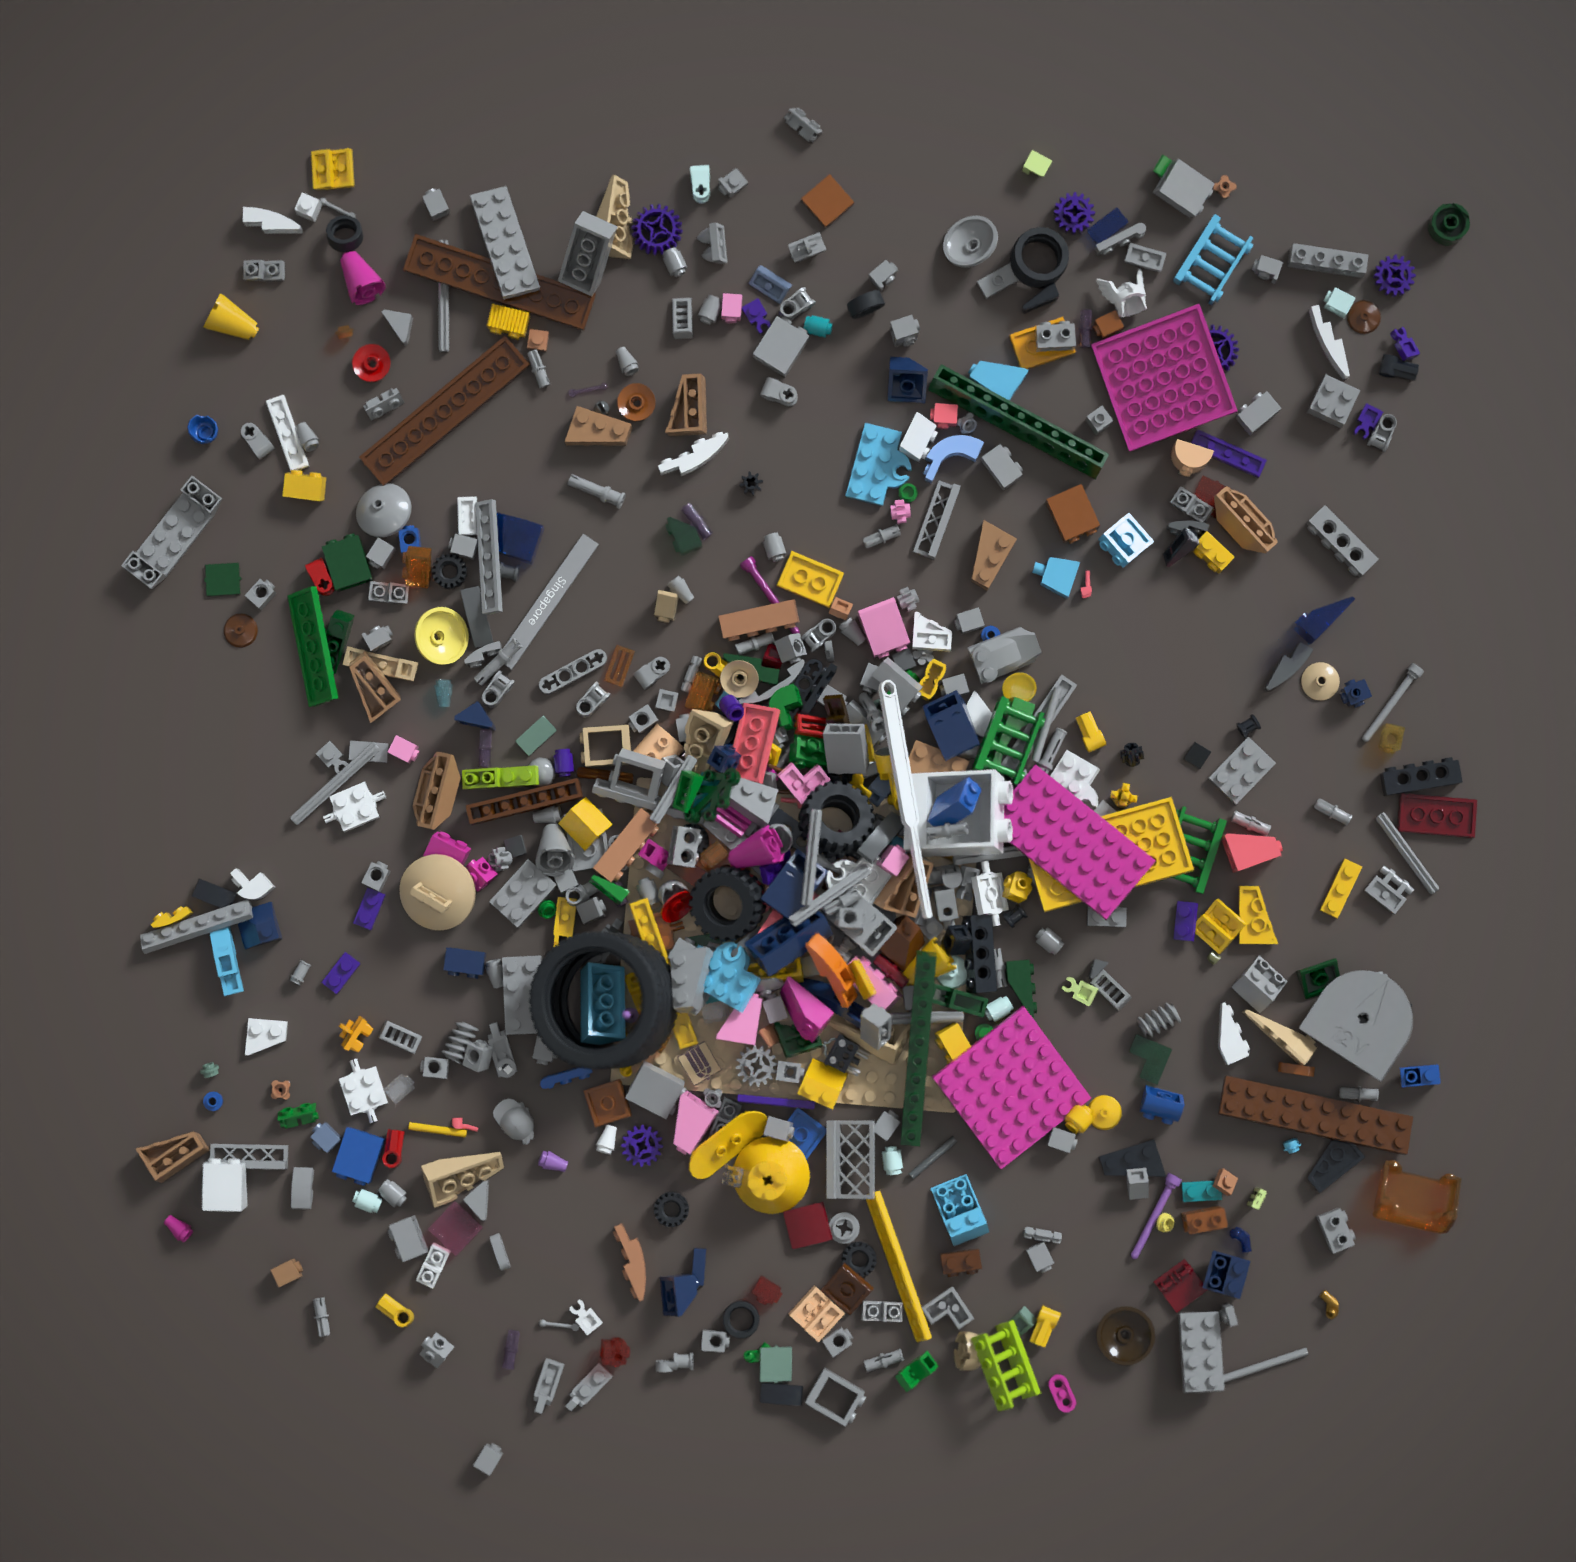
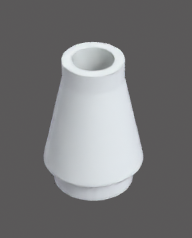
M606 1125L596 1143L597 1151L611 1155L615 1146L616 1127Z

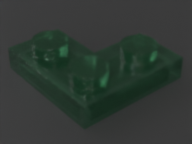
M1136 1034L1129 1053L1146 1059L1139 1078L1158 1085L1172 1049Z

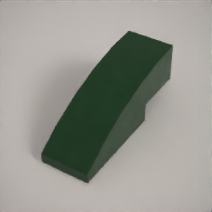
M724 653L723 658L728 663L742 660L753 665L758 673L759 682L773 686L778 684L780 669L761 667L762 659Z
M934 983L933 1004L984 1018L989 999Z

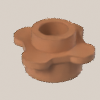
M1224 175L1218 183L1214 184L1213 188L1222 198H1227L1230 192L1236 189V184L1232 183L1228 176Z
M274 1080L271 1083V1097L273 1099H289L290 1082L287 1080L284 1082Z

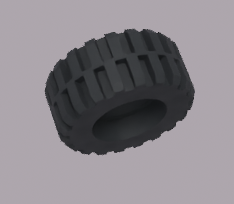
M830 781L825 782L823 786L815 787L814 791H811L807 796L798 816L800 821L798 827L800 831H803L801 834L803 840L807 839L808 841L810 812L812 809L822 810L827 807L841 809L850 817L853 826L852 830L848 832H836L829 829L821 819L818 854L825 853L828 858H832L833 855H836V858H843L844 855L849 857L854 852H857L873 831L875 814L872 812L874 808L872 804H868L869 798L867 795L863 796L861 794L862 790L858 787L854 789L852 784L846 783V785H843L842 781H835L832 784Z
M730 865L718 866L702 875L695 882V887L691 889L690 895L693 896V898L689 899V906H692L690 911L691 917L695 916V925H700L702 927L701 932L704 934L709 933L710 938L714 940L720 938V941L726 942L729 939L734 941L740 937L742 938L753 931L763 919L762 914L766 911V905H763L761 900L763 896L761 891L764 888L762 884H757L758 878L755 875L751 877L749 875L750 871L746 868L740 870L741 868L737 869ZM718 887H729L739 895L742 902V912L739 918L730 920L718 913L713 901L714 892Z

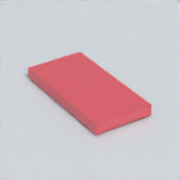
M743 703L744 715L739 720L733 743L736 752L741 755L736 769L740 773L741 778L763 784L780 710Z

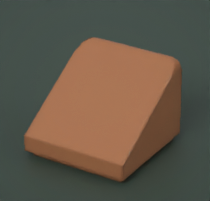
M772 1024L759 1031L768 1047L779 1041Z

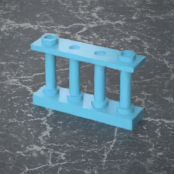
M1216 214L1210 220L1173 280L1178 285L1182 281H1188L1212 296L1209 301L1210 305L1213 304L1214 300L1217 302L1220 300L1224 293L1221 291L1243 254L1246 253L1248 255L1253 247L1251 243L1252 236L1245 242L1220 227L1219 221L1221 217ZM1217 233L1240 247L1242 250L1237 258L1210 243V235ZM1207 249L1230 263L1232 266L1227 274L1202 260L1201 256H1199L1200 251ZM1197 265L1222 280L1217 290L1191 275L1190 267Z

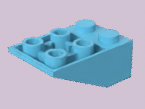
M967 1174L931 1188L953 1246L989 1233L987 1222Z

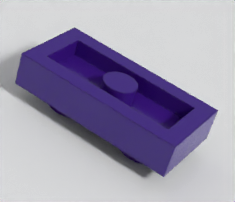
M790 850L784 853V858L781 862L761 865L759 867L763 884L769 885L774 881L790 859Z
M367 887L353 923L372 930L386 895Z
M1177 901L1174 940L1194 942L1198 903Z
M344 952L321 983L338 994L361 963L347 952Z

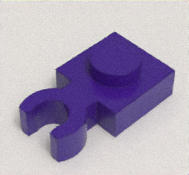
M758 298L742 307L750 324L757 323V331L760 335L763 334L760 328L762 325H766L768 329L770 328V322L764 320V317L768 316Z
M1401 327L1398 331L1394 329L1390 333L1391 337L1397 341L1394 346L1403 361L1420 355L1412 337L1407 338V332L1404 327Z
M1366 403L1357 419V422L1361 423V425L1355 428L1353 434L1356 435L1359 430L1364 431L1362 439L1365 440L1369 435L1368 428L1375 429L1383 411Z

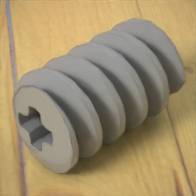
M1165 1003V1010L1159 1006L1158 1013L1155 1010H1151V1017L1145 1013L1144 1020L1141 1017H1137V1022L1145 1037L1146 1034L1154 1037L1153 1030L1160 1034V1027L1167 1030V1023L1173 1027L1174 1020L1181 1023V1019L1173 1004L1171 1006Z
M463 1021L462 1023L455 1022L459 1029H452L455 1037H448L452 1044L446 1043L445 1046L449 1050H442L445 1057L460 1064L462 1062L459 1059H464L465 1057L462 1052H466V1045L472 1043L469 1038L476 1037L472 1031H479L478 1028Z

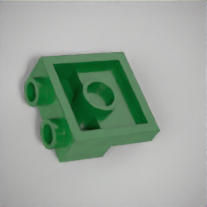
M794 731V742L790 744L789 762L799 769L805 767L812 769L818 764L823 771L826 770L827 761L824 739L795 734Z

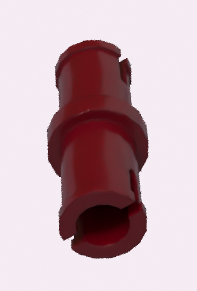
M882 954L873 961V964L885 973V977L892 979L901 989L909 982L910 979L905 977L897 969L898 967L895 964L892 965Z

